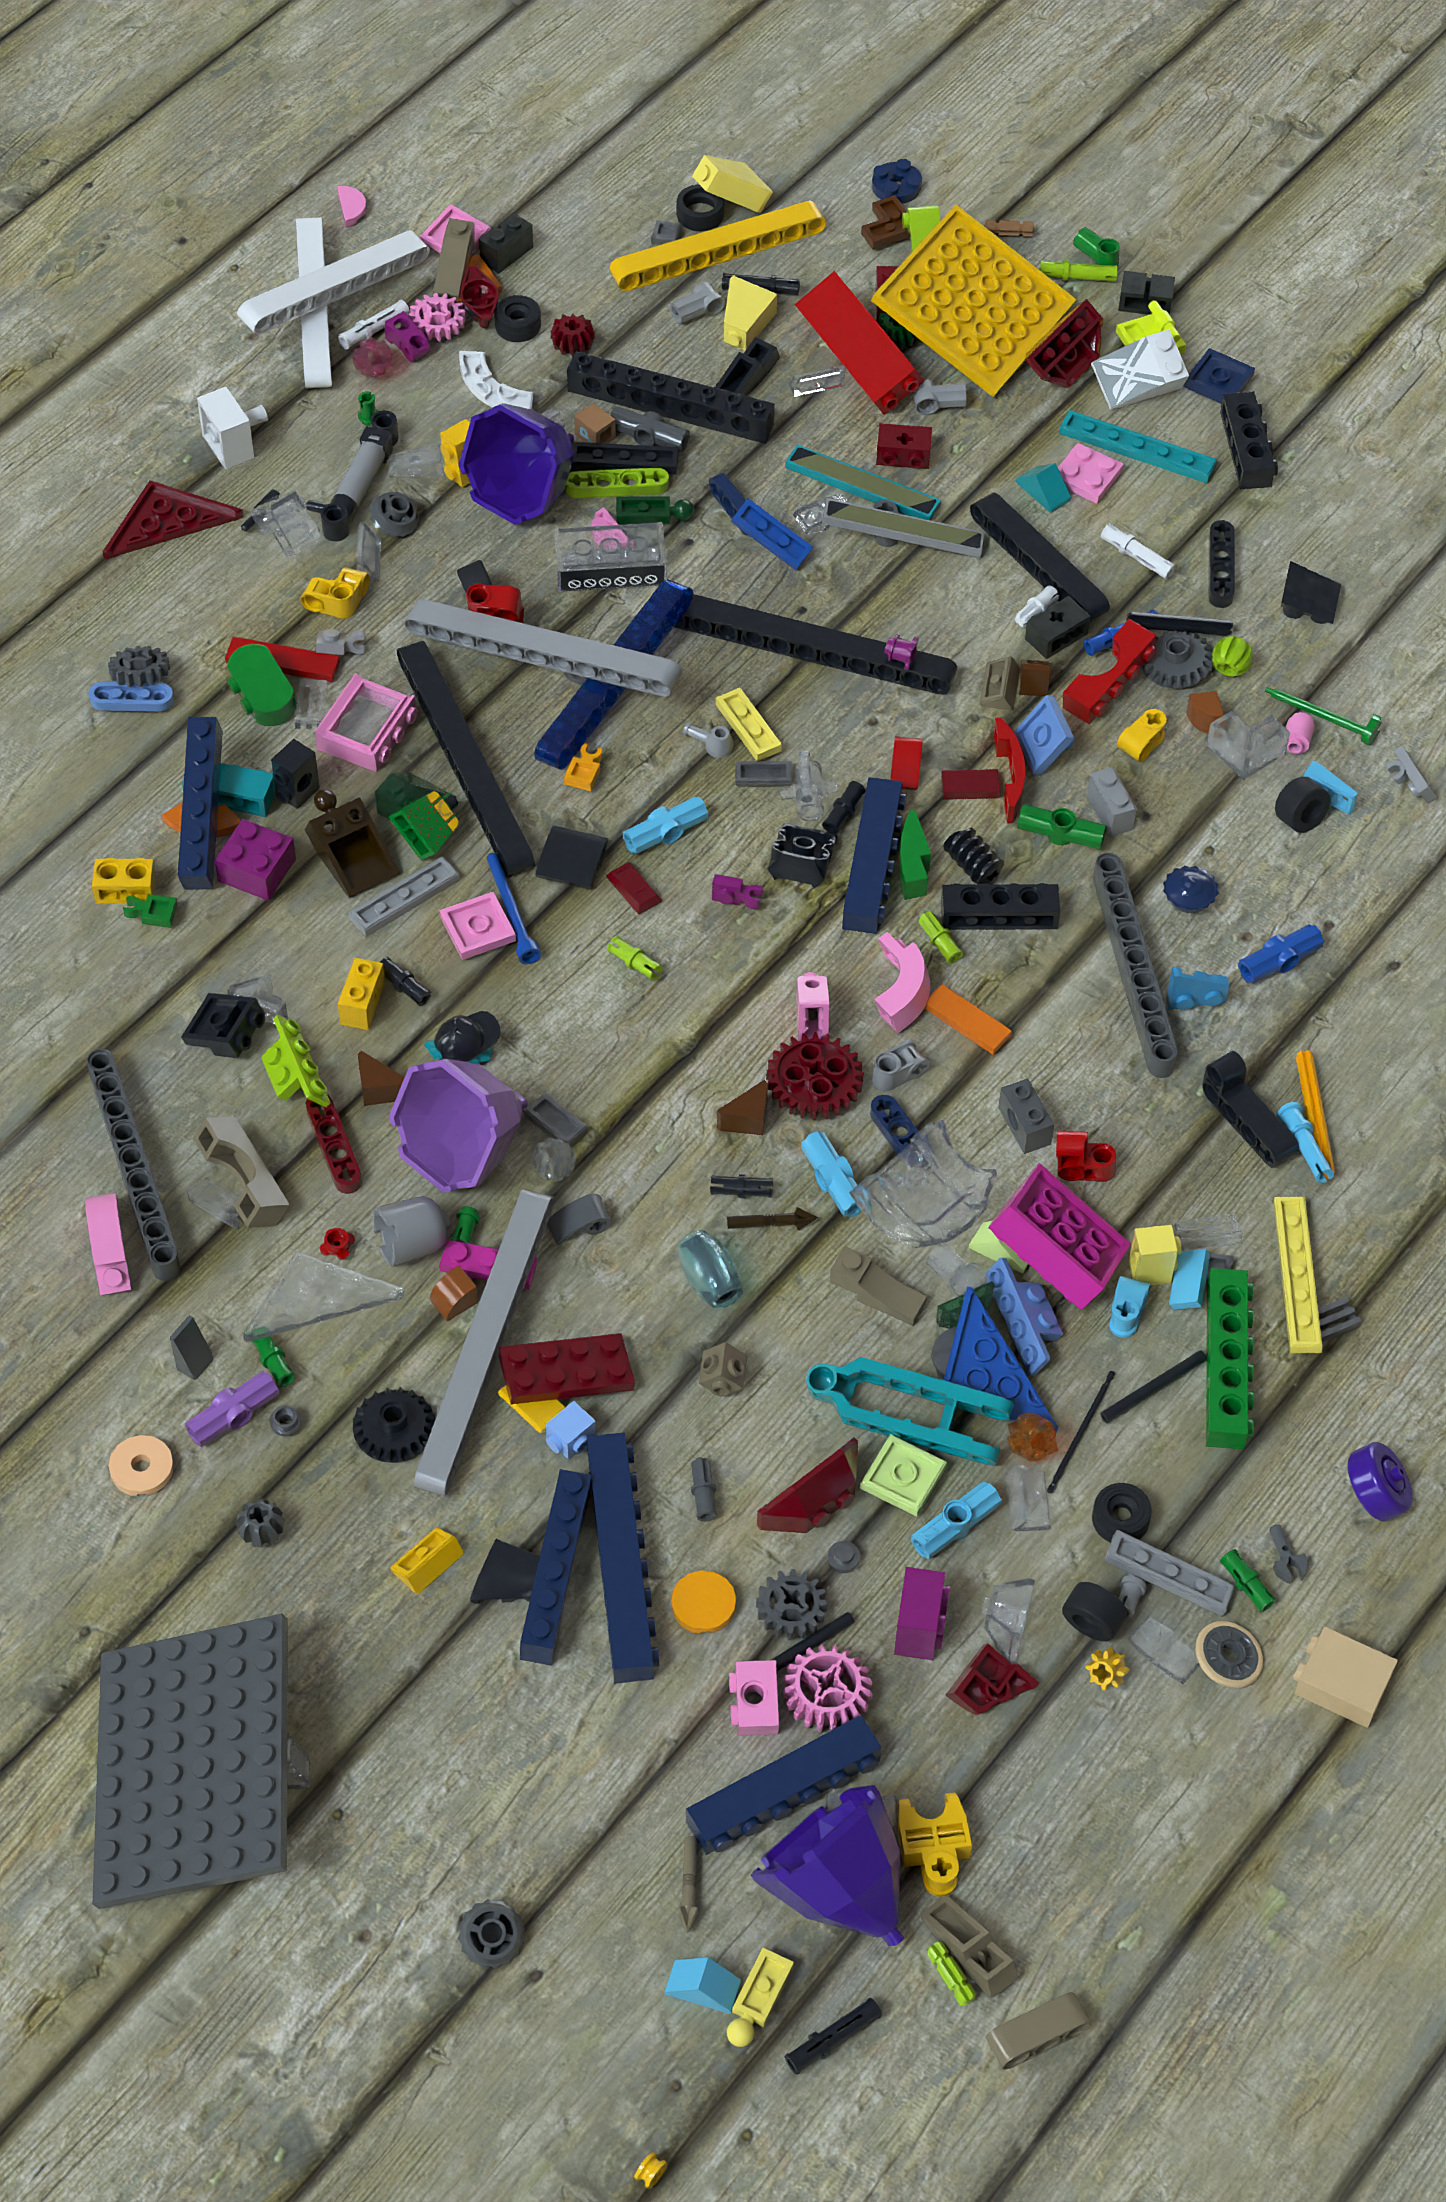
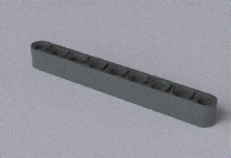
M1102 853L1096 859L1093 883L1147 1068L1153 1076L1166 1078L1174 1071L1177 1046L1122 861L1116 854Z
M96 1049L87 1056L86 1060L97 1102L153 1274L161 1281H171L179 1275L181 1270L177 1248L114 1057L106 1049ZM170 1260L168 1262L161 1263V1261Z

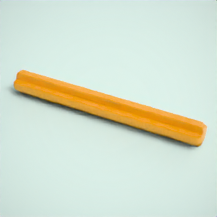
M1300 1050L1297 1052L1296 1062L1307 1120L1313 1126L1312 1135L1330 1168L1335 1173L1313 1053L1310 1050ZM1323 1173L1325 1178L1329 1179L1327 1174Z

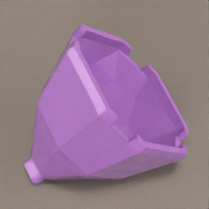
M442 1059L409 1067L389 1118L391 1126L398 1127L402 1142L397 1147L400 1158L444 1193L460 1188L481 1185L506 1156L521 1121L522 1110L528 1104L524 1097L516 1091H512L480 1064Z

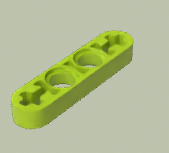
M662 468L575 471L569 473L565 491L572 498L659 495L668 490L669 475ZM632 479L635 480L637 483L634 485H626L623 482ZM603 480L611 483L605 487L597 485L599 481Z

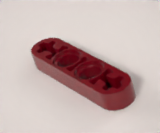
M327 1094L330 1104L324 1107L325 1116L320 1117L319 1110L315 1107L318 1103L307 1098L305 1102L307 1116L335 1187L338 1191L345 1194L356 1192L362 1184L360 1168L331 1097ZM326 1126H334L337 1129L335 1134L330 1136L321 1133V1130ZM337 1149L344 1150L347 1153L342 1159H333L330 1157V1154ZM346 1167L349 1177L352 1178V1181L349 1182L343 1178L342 1169Z

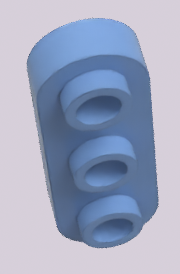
M98 682L91 686L88 693L90 704L97 710L160 712L169 709L174 702L171 687L164 683H153V685L143 683L142 687L133 684L131 687H127V683L118 685L117 682Z

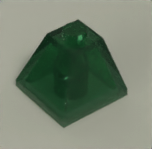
M410 772L391 773L375 791L377 813L389 819V816L433 791L438 792L441 798L448 792Z

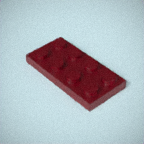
M622 1333L500 1346L498 1350V1357L511 1405L633 1391L635 1387V1380Z

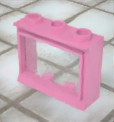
M355 673L315 730L317 750L377 772L382 763H386L389 760L391 750L395 744H399L403 739L407 726L413 724L417 717L418 709L415 705V695L410 697L363 679Z

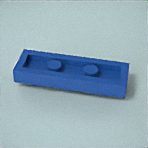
M749 498L731 520L738 528L794 570H797L813 548V546Z

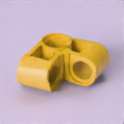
M344 567L335 580L319 577L312 578L301 596V604L312 612L335 616L339 619L349 618L353 616L360 601L368 591L370 574Z

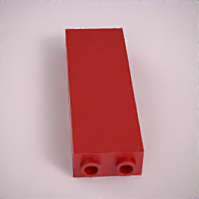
M835 271L794 304L883 415L889 410L894 409L901 400L914 392L924 382V379Z

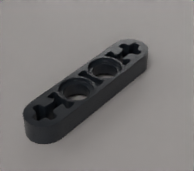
M1218 520L1211 524L1209 532L1208 598L1213 606L1226 608L1232 604L1235 591L1234 526L1228 521ZM1219 532H1222V533H1223V535H1224V540H1219V538H1220V533H1219ZM1225 551L1228 553V556L1220 557L1215 552ZM1225 571L1228 576L1219 577L1215 572ZM1219 587H1220V588H1223V587H1224V590H1223V595H1224V596H1220V594H1219Z

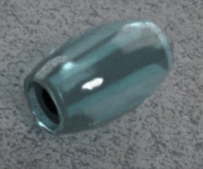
M706 1230L692 1232L680 1241L678 1253L685 1277L699 1297L714 1309H723L735 1303L743 1294L741 1277L736 1263L723 1244Z

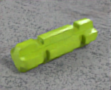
M938 1941L927 1949V1955L933 1964H937V1971L950 1991H954V1997L959 2005L966 2006L976 1999V1992L970 1983L966 1984L967 1978L954 1958L948 1956L949 1951L945 1944Z

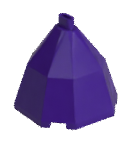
M505 403L471 417L459 461V468L461 473L467 474L473 488L469 492L472 500L514 525L547 512L565 489L575 455L572 446L574 436L571 433H567L563 426L532 409Z
M876 1786L849 1788L839 1796L842 1802L841 1805L830 1812L823 1806L813 1811L763 1855L761 1861L765 1869L761 1870L758 1867L750 1876L758 1885L807 1919L876 1938L882 1937L888 1946H895L904 1939V1936L896 1927L899 1923L900 1850L881 1794Z

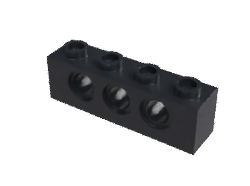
M1254 391L1223 394L1220 414L1240 490L1272 487L1273 477L1278 474V464L1276 460L1272 459L1273 447L1271 440H1267V423L1262 421L1261 402H1257Z
M954 883L942 885V926L949 930L1058 929L1060 919L1058 884Z

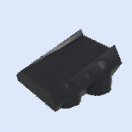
M1290 561L1281 601L1283 613L1288 618L1298 619L1303 615H1307L1315 623L1333 624L1341 583Z
M784 823L778 831V839L772 845L768 871L773 879L783 878L811 884L813 888L817 887L824 881L837 840L836 833Z

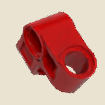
M474 584L468 588L466 592L468 610L523 623L524 607L522 606L521 592L518 588L509 585L496 586ZM477 600H484V601L481 602V603H476V602H475V601H477Z
M1057 1130V1174L1061 1179L1066 1181L1107 1182L1115 1176L1116 1151L1113 1146L1107 1143H1088V1132Z

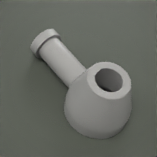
M687 722L683 729V735H689L706 743V751L713 757L724 758L733 751V738L729 730L724 726H717L709 733L694 726L693 723Z

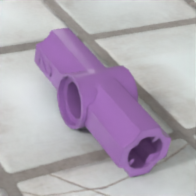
M262 1371L235 1390L234 1388H226L218 1393L210 1407L184 1423L185 1428L197 1446L202 1447L229 1428L237 1430L247 1424L254 1411L279 1395V1389L270 1375Z

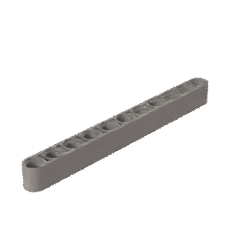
M425 599L417 600L404 622L405 627L417 636L663 697L670 695L682 674L681 667L673 660Z
M522 1189L418 1465L414 1479V1487L443 1496H446L450 1490L496 1365L499 1347L503 1346L553 1207L552 1196Z

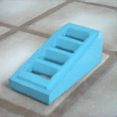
M1312 761L1305 771L1304 777H1309L1329 792L1330 806L1351 815L1354 811L1358 793L1316 761Z

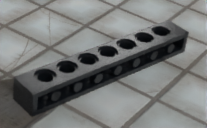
M577 351L567 368V389L571 393L643 412L652 411L662 417L766 444L774 427L775 403Z

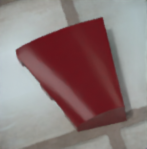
M986 1643L982 1645L945 1695L960 1707L978 1715L1000 1703L1013 1699L1025 1691L1036 1688L1039 1682L1019 1664H1011L990 1644Z

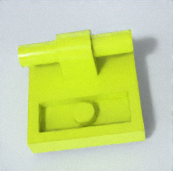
M1152 301L1148 305L1153 314L1117 324L1116 333L1125 346L1146 336L1170 329L1179 353L1182 354L1186 351V343L1176 330L1175 322L1167 311H1163L1157 301Z

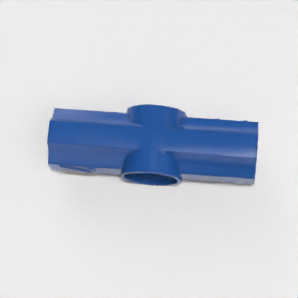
M1309 924L1285 937L1281 934L1273 936L1263 945L1262 949L1239 960L1238 968L1242 978L1247 983L1251 982L1253 984L1276 971L1280 973L1290 971L1301 958L1323 947L1324 940L1321 931L1316 925L1312 926Z

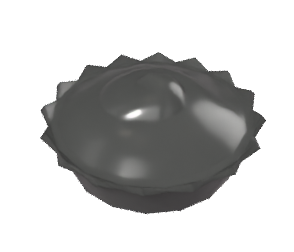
M388 492L381 496H376L375 500L370 502L371 507L368 510L371 514L370 520L384 534H390L393 537L398 535L404 537L406 534H412L413 530L418 528L420 520L418 511L413 501L405 494Z
M487 1899L483 1903H475L471 1910L464 1913V1920L459 1924L460 1933L458 1940L462 1944V1952L468 1955L470 1962H477L482 1968L491 1966L496 1969L501 1964H509L513 1957L519 1955V1948L524 1944L523 1934L525 1928L521 1924V1916L515 1913L513 1906L505 1905L501 1900L494 1902Z

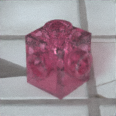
M374 338L359 342L361 347L353 349L355 353L352 356L356 370H360L361 375L370 374L371 378L386 373L384 368L393 366L391 361L392 353L385 340L375 342ZM368 353L372 354L373 356L372 363H370Z

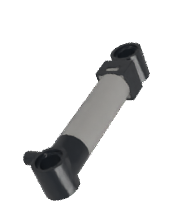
M382 410L372 415L370 420L371 427L366 426L360 437V448L330 504L314 500L307 501V510L320 513L323 535L327 540L342 541L349 535V524L382 463L386 464L393 452V446L396 445L399 439L397 418L393 412Z

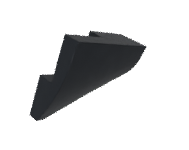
M495 1539L475 1583L470 1602L480 1604V1600L501 1599L502 1603L513 1602L517 1599L530 1601L540 1556Z

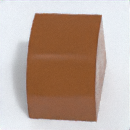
M1217 691L1189 694L1186 713L1192 725L1208 734H1221L1225 716Z
M458 1265L437 1282L430 1294V1301L445 1320L449 1321L478 1303L477 1286Z

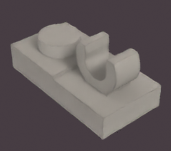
M1400 746L1394 750L1399 761L1389 762L1386 768L1390 773L1400 769V772L1393 777L1395 782L1401 784L1409 777L1411 782L1407 785L1416 798L1422 796L1428 804L1437 798L1436 794L1405 748Z

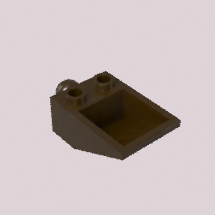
M323 789L316 793L314 797L315 807L319 811L325 812V814L310 820L304 830L318 856L348 898L400 874L360 797L336 808L337 798L331 790ZM350 814H353L356 820L352 819ZM331 824L333 828L331 832H328L324 826Z

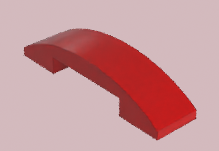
M999 717L995 718L993 738L996 757H1008L1012 783L1005 784L1003 803L1006 822L1010 824L1017 817L1022 803L1025 761L1016 735L1008 724Z

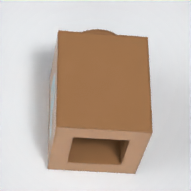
M595 403L580 410L574 416L575 435L582 441L608 444L616 438L615 419Z

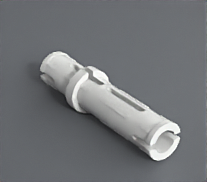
M399 300L369 319L356 322L355 327L339 334L338 340L341 346L347 350L362 340L367 341L371 339L374 333L385 328L386 320L403 311L409 315L408 305L405 301Z
M1111 523L1103 529L1101 539L1114 545L1121 554L1131 556L1165 580H1168L1173 575L1176 565L1141 544L1134 535L1122 532Z

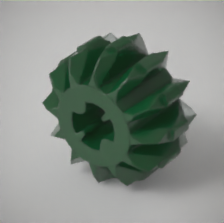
M880 313V317L876 319V322L901 352H903L905 347L911 348L913 342L916 341L917 337L887 313Z

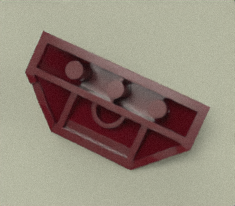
M1085 299L1026 353V362L1041 380L1069 388L1091 366V363L1100 357L1102 316L1088 299Z
M853 1437L818 1466L757 1511V1526L759 1529L808 1533L814 1527H822L829 1520L831 1514L839 1508L842 1510L848 1507L855 1498L858 1440Z

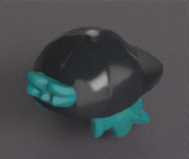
M479 1011L467 1017L463 1015L454 1016L439 1027L434 1040L426 1041L424 1045L433 1059H452L475 1064L488 1062L492 1058L491 1047L500 1038V1025L495 1016L488 1011Z

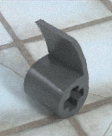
M588 1194L551 1215L548 1225L556 1244L560 1245L564 1240L583 1228L586 1233L591 1235L602 1233L610 1227L611 1219L599 1194Z

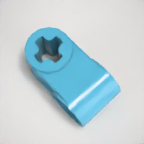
M1120 1276L1114 1295L1112 1315L1109 1323V1328L1115 1336L1127 1338L1135 1334L1142 1311L1145 1309L1148 1300L1150 1283Z

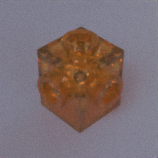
M1030 1412L1016 1418L1017 1421L1007 1424L1010 1435L1007 1437L1010 1449L1014 1454L1021 1456L1029 1462L1038 1461L1049 1454L1059 1451L1055 1440L1056 1432L1050 1420Z

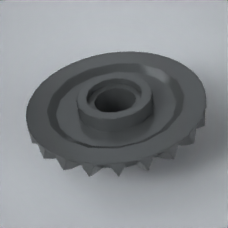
M1174 630L1173 633L1168 634L1164 631L1162 636H1156L1157 652L1154 658L1142 665L1146 676L1160 686L1167 688L1190 687L1205 679L1212 670V647L1207 644L1206 638H1199L1197 632L1189 634L1186 630L1183 633H1178Z

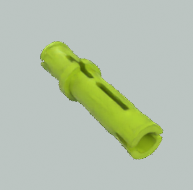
M1063 260V262L1040 261L1039 270L1048 277L1062 278V281L1082 279L1116 282L1117 265L1069 263V260Z

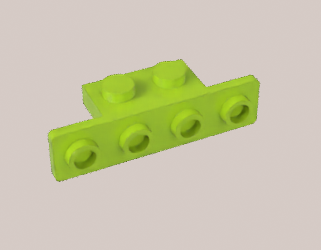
M277 1014L273 1021L280 1038L261 1056L277 1097L287 1101L302 1087L308 1099L327 1107L330 1104L326 1093L327 1088L318 1075L319 1069L309 1054L310 1048L304 1042L300 1033L301 1027L293 1019L289 1018L287 1020Z

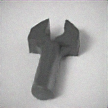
M1275 1524L1271 1526L1269 1531L1281 1557L1279 1561L1274 1562L1273 1569L1276 1576L1290 1584L1292 1575L1287 1568L1288 1563H1290L1291 1566L1298 1570V1575L1302 1581L1308 1567L1306 1555H1296L1292 1552L1281 1525Z

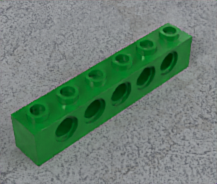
M1210 1268L1207 1281L1206 1447L1244 1450L1247 1438H1252L1254 1421L1253 1419H1248V1410H1252L1254 1398L1253 1391H1248V1382L1252 1383L1253 1364L1248 1363V1355L1253 1353V1337L1248 1336V1328H1252L1253 1310L1248 1309V1301L1252 1302L1253 1283H1248L1247 1270ZM1226 1302L1233 1303L1235 1306H1230ZM1225 1329H1231L1235 1332L1231 1333L1226 1331ZM1225 1356H1231L1235 1360L1227 1359ZM1230 1383L1236 1387H1228L1225 1384ZM1224 1411H1232L1236 1415H1229Z

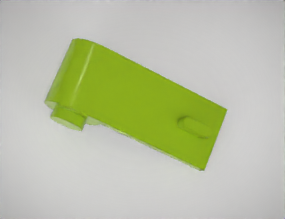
M938 205L907 207L906 213H902V226L907 228L908 233H910L912 252L940 222Z

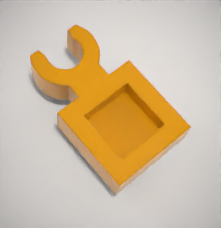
M583 744L581 747V758L573 756L564 776V785L591 792L600 772L599 763L602 760V748L598 747L596 753L589 754L588 744Z

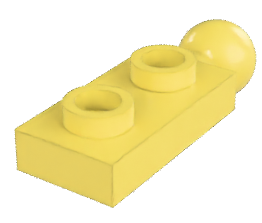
M762 1948L732 2008V2013L741 2017L733 2020L727 2027V2038L731 2044L736 2047L749 2045L755 2034L753 2023L762 2027L765 2026L794 1968L793 1961Z

